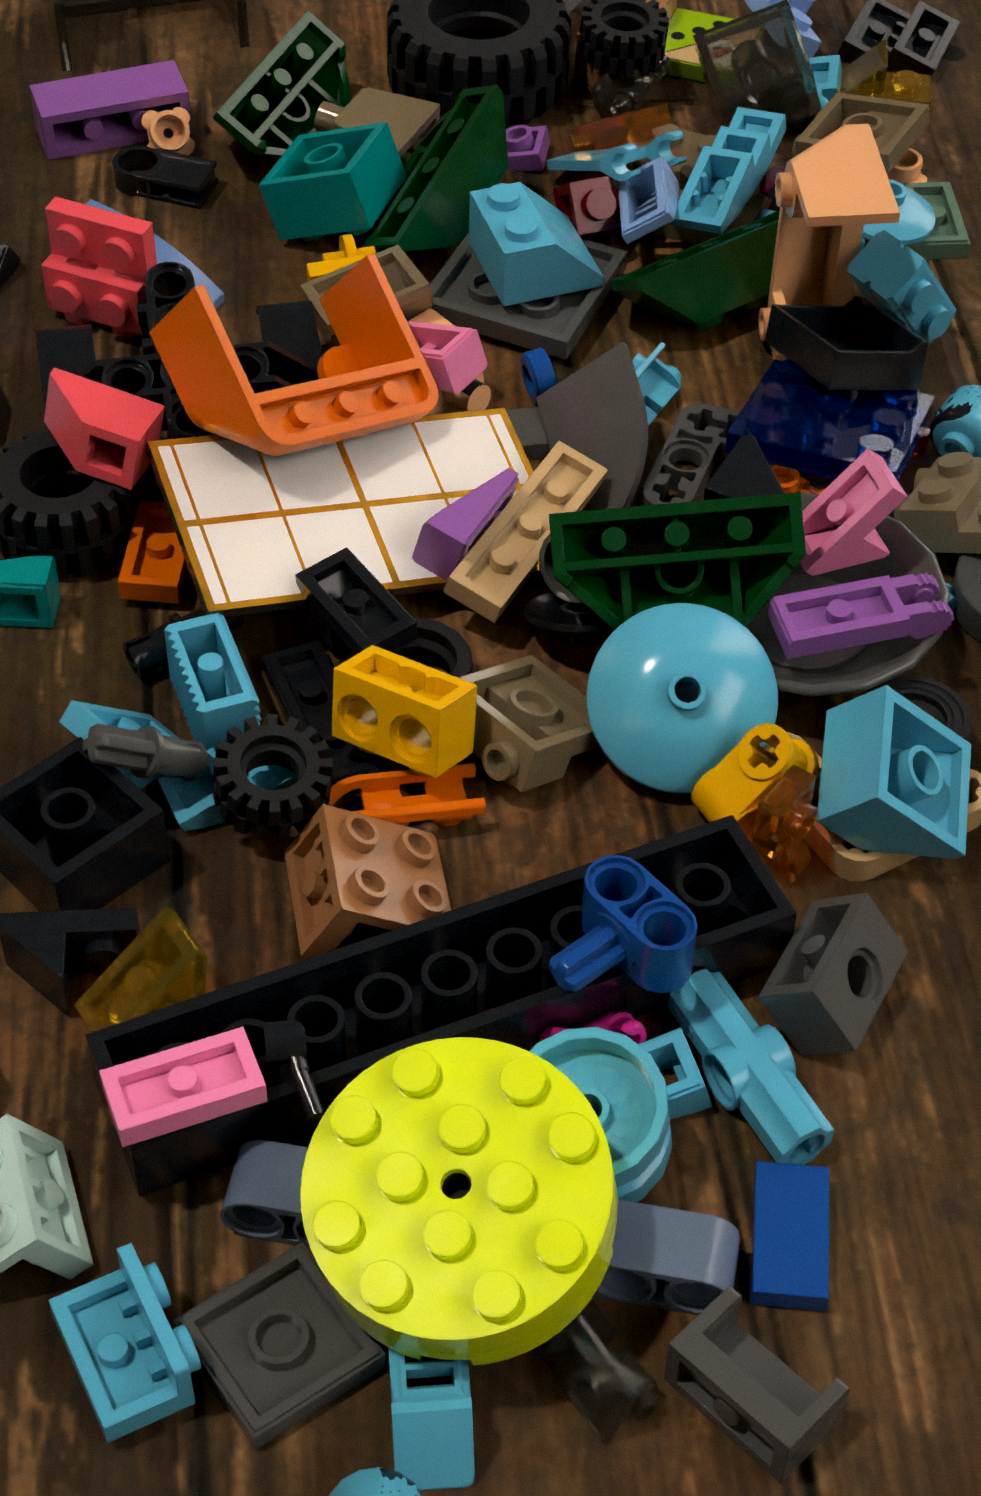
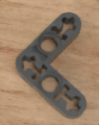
M693 404L684 408L679 413L644 484L642 506L668 504L666 500L669 496V490L677 492V497L672 498L670 503L700 501L717 463H723L729 454L731 446L736 444L740 437L753 434L756 440L769 445L766 448H761L770 466L777 464L790 465L799 471L800 477L810 481L811 486L822 484L833 475L837 447L829 436L818 431L711 404ZM678 461L695 463L699 467L694 470H682L675 468L672 464Z

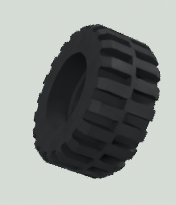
M394 0L387 12L388 19L386 20L387 74L391 90L396 94L440 104V117L454 107V100L463 89L498 85L503 91L505 126L508 129L511 124L524 125L530 123L535 115L541 117L547 113L566 90L569 75L571 17L563 0Z

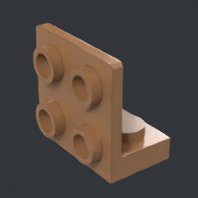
M323 804L284 852L301 957L312 958L335 950L345 938L352 934L358 923L392 931L451 910L437 840L430 832Z

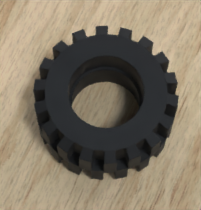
M46 428L47 432L36 434L31 432L23 435L22 441L10 442L3 447L4 455H0V553L4 558L10 557V559L29 556H54L58 579H67L69 574L80 573L81 577L94 573V568L100 566L106 569L115 564L116 555L125 556L137 512L136 484L130 490L76 471L48 428Z

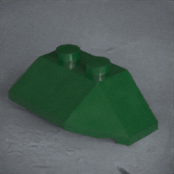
M307 10L213 116L214 121L252 154L278 161L298 135L321 132L315 129L314 119L317 109L323 101L344 108L351 101L349 77L344 63L347 57L345 43Z
M498 85L467 88L460 92L454 100V107L439 118L404 166L407 178L393 196V200L385 207L375 221L374 227L366 232L367 239L364 241L363 247L374 246L376 253H379L396 245H399L403 251L459 246L469 232L470 191L490 188L498 184L508 169L503 91Z
M780 210L637 270L609 280L612 291L669 323L692 324L693 330L707 329L724 321L723 313L735 309L736 312H743L758 308L766 303L765 295H768L770 291Z
M801 492L549 514L554 578L613 631L626 620L644 610L673 603H691L714 608L731 616L747 628L806 556Z

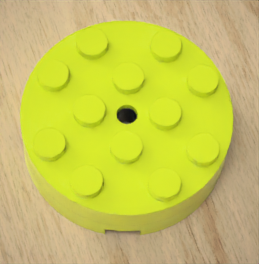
M473 1037L431 1040L401 1049L364 1070L341 1091L322 1116L306 1152L300 1187L301 1214L310 1249L330 1288L344 1310L371 1337L394 1351L420 1361L422 1356L443 1360H470L473 1366L485 1365L513 1358L538 1347L561 1332L585 1308L600 1286L613 1255L612 1244L617 1223L618 1194L612 1158L599 1118L583 1093L564 1073L532 1052L496 1040Z

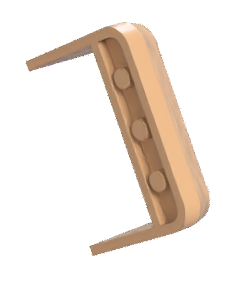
M868 123L845 124L790 159L786 164L785 172H780L776 175L775 198L777 206L780 207L768 307L760 308L758 317L759 335L762 341H765L772 304L844 306L852 299L855 283L847 272L848 264L860 252L864 224L899 223L900 210ZM770 345L784 397L870 392V390H828Z

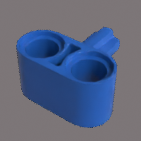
M621 855L604 856L595 860L587 868L584 877L581 922L585 935L554 955L548 964L556 984L563 991L577 992L616 965L636 984L648 991L667 993L683 987L690 979L693 967L698 929L696 916L688 906L635 860Z

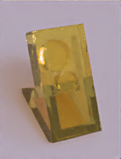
M888 40L881 41L842 70L840 93L927 104L930 110V75L918 74L910 70L887 72Z
M165 906L81 996L74 1006L91 1032L203 995L206 988L207 956L175 910Z

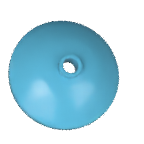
M691 603L664 604L632 616L614 630L603 643L592 664L586 690L587 715L591 730L600 749L608 760L624 775L645 787L660 792L691 794L698 780L706 772L714 768L742 740L750 729L764 723L775 724L778 710L777 681L774 669L764 648L756 637L740 622L721 611L703 605ZM681 681L693 683L698 690L697 699L690 703L680 701L675 694V685ZM761 742L759 746L765 748L767 743Z

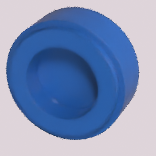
M542 347L522 353L519 359L523 382L534 404H537V396L557 384L551 361Z

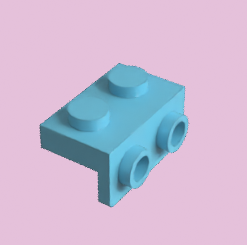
M132 1243L116 1249L120 1265L119 1270L48 1300L54 1321L107 1443L195 1404L190 1373L201 1369L198 1353L185 1325L183 1324L171 1329L164 1314L163 1308L171 1305V1299L158 1266L155 1262L142 1266Z

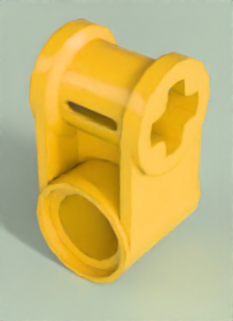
M770 723L756 725L745 734L742 740L714 768L710 769L698 780L692 790L691 801L709 822L733 815L751 844H753L766 834L773 822L804 791L811 787L819 770L818 756L811 746L802 740L791 738L790 734L778 725ZM765 742L772 747L766 750L759 746V744ZM787 770H790L798 776L791 778L785 773Z

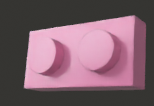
M244 1027L99 1070L102 1088L122 1147L268 1102L266 1084Z

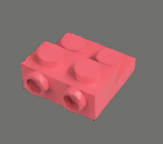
M55 196L45 208L51 254L41 264L47 308L64 313V318L73 324H84L94 321L111 326L113 334L119 337L128 338L138 334L143 335L138 322L136 304L147 303L144 283L145 275L150 268L157 264L153 223Z

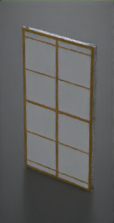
M505 408L425 415L414 423L281 456L268 455L217 435L147 441L146 455L150 460L200 599L201 609L205 615L220 613L224 617L308 607L296 584L295 574L346 547L392 596L444 590L447 581L415 563L412 558L422 525L436 513L507 468L519 473L517 477L519 481L513 497L534 472ZM540 565L529 579L543 577Z

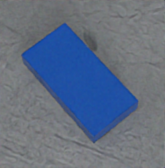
M756 1161L753 1181L750 1304L826 1311L829 1299V1167Z

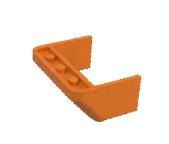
M375 254L366 255L319 298L340 345L330 348L320 357L317 364L318 380L254 393L204 285L195 286L149 332L191 421L204 431L272 456H281L417 422L436 406L439 394L437 384Z

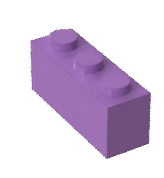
M174 60L29 85L35 126L48 160L149 142L147 130L141 125L143 115L149 110L159 113L164 110H173L175 107L184 108L190 115L188 124L190 134H192L189 92ZM170 129L164 130L163 134L166 138L173 136Z

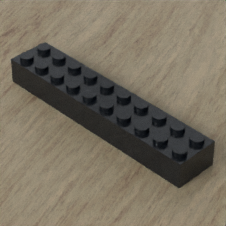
M733 815L615 854L629 857L640 863L688 906L696 916L698 929L691 974L707 968L709 972H720L728 984L775 968L793 936L797 913ZM589 863L85 1034L95 1085L138 1195L141 1197L235 1163L240 1146L246 1142L266 1140L288 1144L313 1135L321 1118L314 1121L307 1120L292 1079L291 1063L267 1066L264 1024L267 1022L295 1020L304 1026L307 1058L311 1068L310 1073L323 1109L326 1112L334 1099L360 1073L379 1060L412 1045L436 1039L473 1037L496 1040L530 1051L539 1042L540 1036L550 1026L577 1029L608 1012L614 1011L627 1012L633 1018H637L667 1007L671 992L656 993L648 991L636 984L616 965L577 992L563 991L556 984L555 978L548 967L551 958L585 935L581 918L584 877L587 868L592 864ZM244 1027L266 1084L268 1102L122 1147L102 1088L99 1070Z

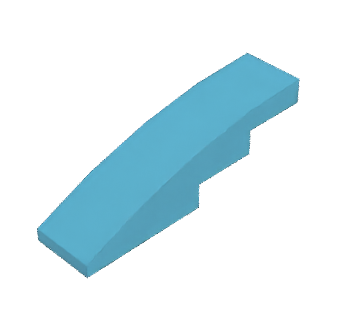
M737 107L729 127H720L712 147L703 146L677 203L675 218L671 225L722 234L740 214L769 167L786 131V114Z

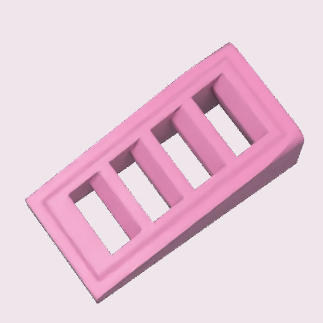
M407 321L437 384L438 390L459 394L486 370L487 359L477 329Z

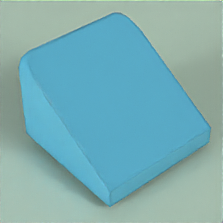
M463 1395L395 1400V1402H392L394 1471L400 1472L414 1482L419 1491L466 1488L473 1485L475 1467L471 1397Z

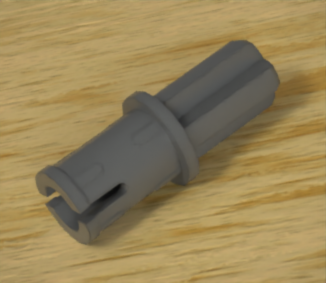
M96 724L90 727L88 738L83 740L82 744L83 752L89 754V759L92 763L130 769L131 773L138 778H150L155 774L182 778L184 781L198 780L205 772L208 760L207 749L202 742L163 736L158 729L151 726H143L136 731Z

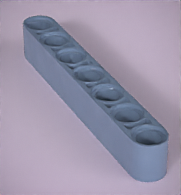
M254 1140L241 1145L220 1213L223 1224L230 1230L246 1237L294 1246L303 1242L307 1248H310L304 1231L300 1201L302 1169L308 1147L266 1140ZM618 1199L617 1223L612 1244L613 1255L607 1272L593 1297L699 1315L727 1287L731 1286L734 1289L740 1243L739 1230L727 1220L713 1215Z

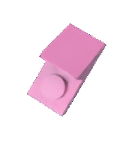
M867 448L802 511L806 556L800 564L806 573L815 576L881 559L890 554L875 527L908 496L884 459Z

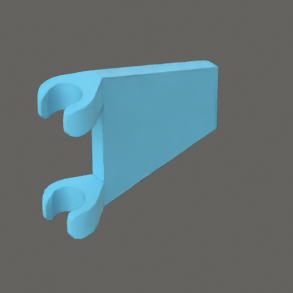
M675 130L660 134L648 145L637 146L629 143L610 149L579 151L547 160L548 170L601 171L617 181L630 180L641 175L640 169L631 171L625 166V164L644 158L654 160L658 157H664L669 167L685 163L687 161L686 156L675 157L670 150L671 141L684 138L683 132Z

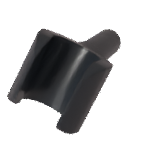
M295 1020L265 1023L264 1037L267 1066L291 1063L292 1079L307 1120L314 1121L321 1118L325 1111L310 1073L311 1068L307 1058L304 1026Z

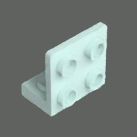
M6 1114L0 1118V1273L24 1259L31 1264L38 1265L71 1280L94 1264L63 1142Z

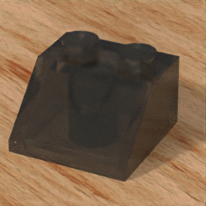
M787 0L693 35L712 111L719 127H729L737 107L786 114V125L816 114L821 110L814 74Z

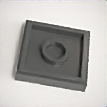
M303 1242L173 1320L174 1328L183 1324L187 1328L200 1359L201 1372L255 1450L386 1367L385 1352L376 1340L357 1325L344 1310L330 1288L315 1258Z

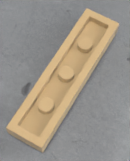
M558 441L451 573L443 592L495 623L540 565L539 552L543 540L550 534L549 514L582 511L602 485L608 469L563 442Z

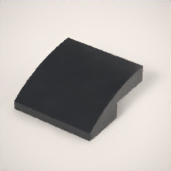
M867 0L845 37L837 55L840 54V57L855 64L885 73L906 77H932L960 21L920 0L912 14L885 0Z

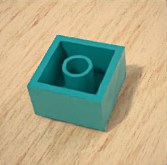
M382 122L298 135L258 186L280 240L301 238L303 241L309 242L318 240L327 234L346 232V234L356 236L372 229L385 207L393 200V196L403 184L407 175L388 123Z

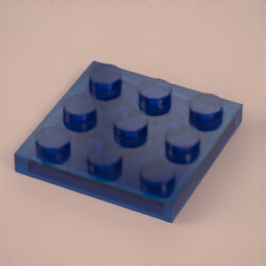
M774 359L728 430L725 453H730L741 436L753 434L768 463L836 479L868 448L884 459L898 481L932 415L935 396L920 393L919 390H828L789 359L783 361Z

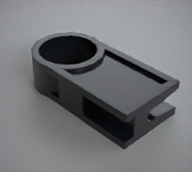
M133 146L120 150L112 161L116 188L130 196L201 209L218 184V178L215 177L214 172L217 161L153 149L147 146ZM135 170H147L143 172H131Z

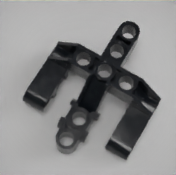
M166 261L156 264L145 275L144 283L147 303L136 304L139 326L144 336L149 337L142 339L143 355L96 360L91 324L35 330L44 411L46 408L49 375L55 367L164 405L161 431H167L168 439L215 435L202 430L188 417L149 333L195 287L194 276L185 265ZM306 300L256 306L262 342L232 345L254 393L318 380L317 364L322 356V350L312 301Z

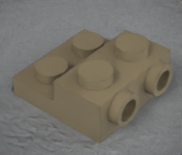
M837 92L827 105L817 113L815 119L802 134L796 137L792 148V158L845 124L868 123L886 173H889L930 123L929 105Z
M968 452L945 454L938 457L930 468H919L917 470L914 490L911 494H907L908 497L894 509V519L904 523L932 552L981 554V457H972Z
M533 655L457 677L478 685L473 753L482 760L486 773L496 781L503 780L522 793L563 778L572 756L599 747L590 727L586 696Z

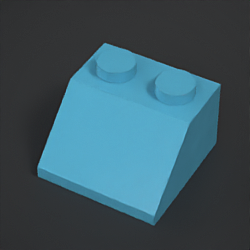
M521 182L511 184L500 183L490 188L470 191L469 244L503 306L604 286V276L569 217Z
M884 685L827 710L816 822L860 850L957 859L965 856L971 743L888 685Z

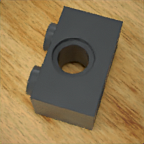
M867 892L813 900L758 998L801 1056L856 1051L865 1038L867 1029L886 993L890 990L908 951Z

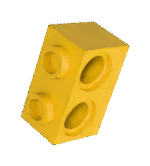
M371 645L334 668L332 736L356 745L363 752L378 754L405 765L417 774L437 778L473 753L478 685Z

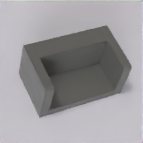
M729 1286L669 1343L664 1380L781 1484L842 1421L851 1388L839 1378H836L819 1394L738 1324L742 1295Z

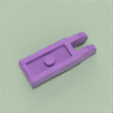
M927 572L925 574L919 573L916 576L910 574L894 578L886 575L774 596L769 600L768 617L787 659L886 641L908 635L915 639L926 638L931 634L935 636L937 633L941 634L942 631L948 630L947 627L952 625L951 622L954 620V614L946 601L934 600L938 598L937 595L940 593V587L932 574L928 575Z

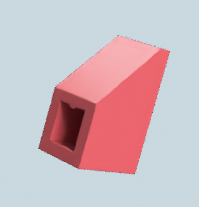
M54 367L49 375L44 422L76 471L132 490L154 459L147 441L160 440L165 406Z

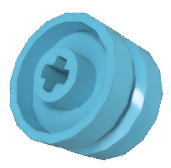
M599 1027L566 1029L536 1043L529 1052L546 1060L564 1073L583 1093L599 1118L612 1158L618 1199L631 1202L642 1200L663 1177L672 1150L666 1082L651 1054L627 1035Z

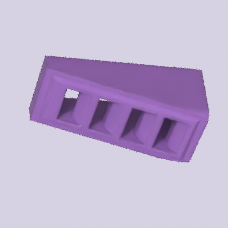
M507 468L428 519L422 525L412 555L414 562L447 581L451 573L510 502L519 478H517L519 473Z

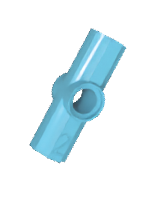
M707 968L690 975V979L683 987L669 994L668 1009L702 1056L704 1075L715 1098L727 1110H735L737 1108L740 1110L776 1163L805 1165L813 1161L825 1147L832 1143L834 1129L796 1078L794 1058L785 1039L770 1024L759 1027L720 972H709Z

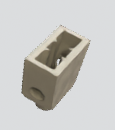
M368 87L361 89L345 108L323 101L317 109L314 127L316 130L323 132L387 122L404 167L418 144L439 120L440 104Z

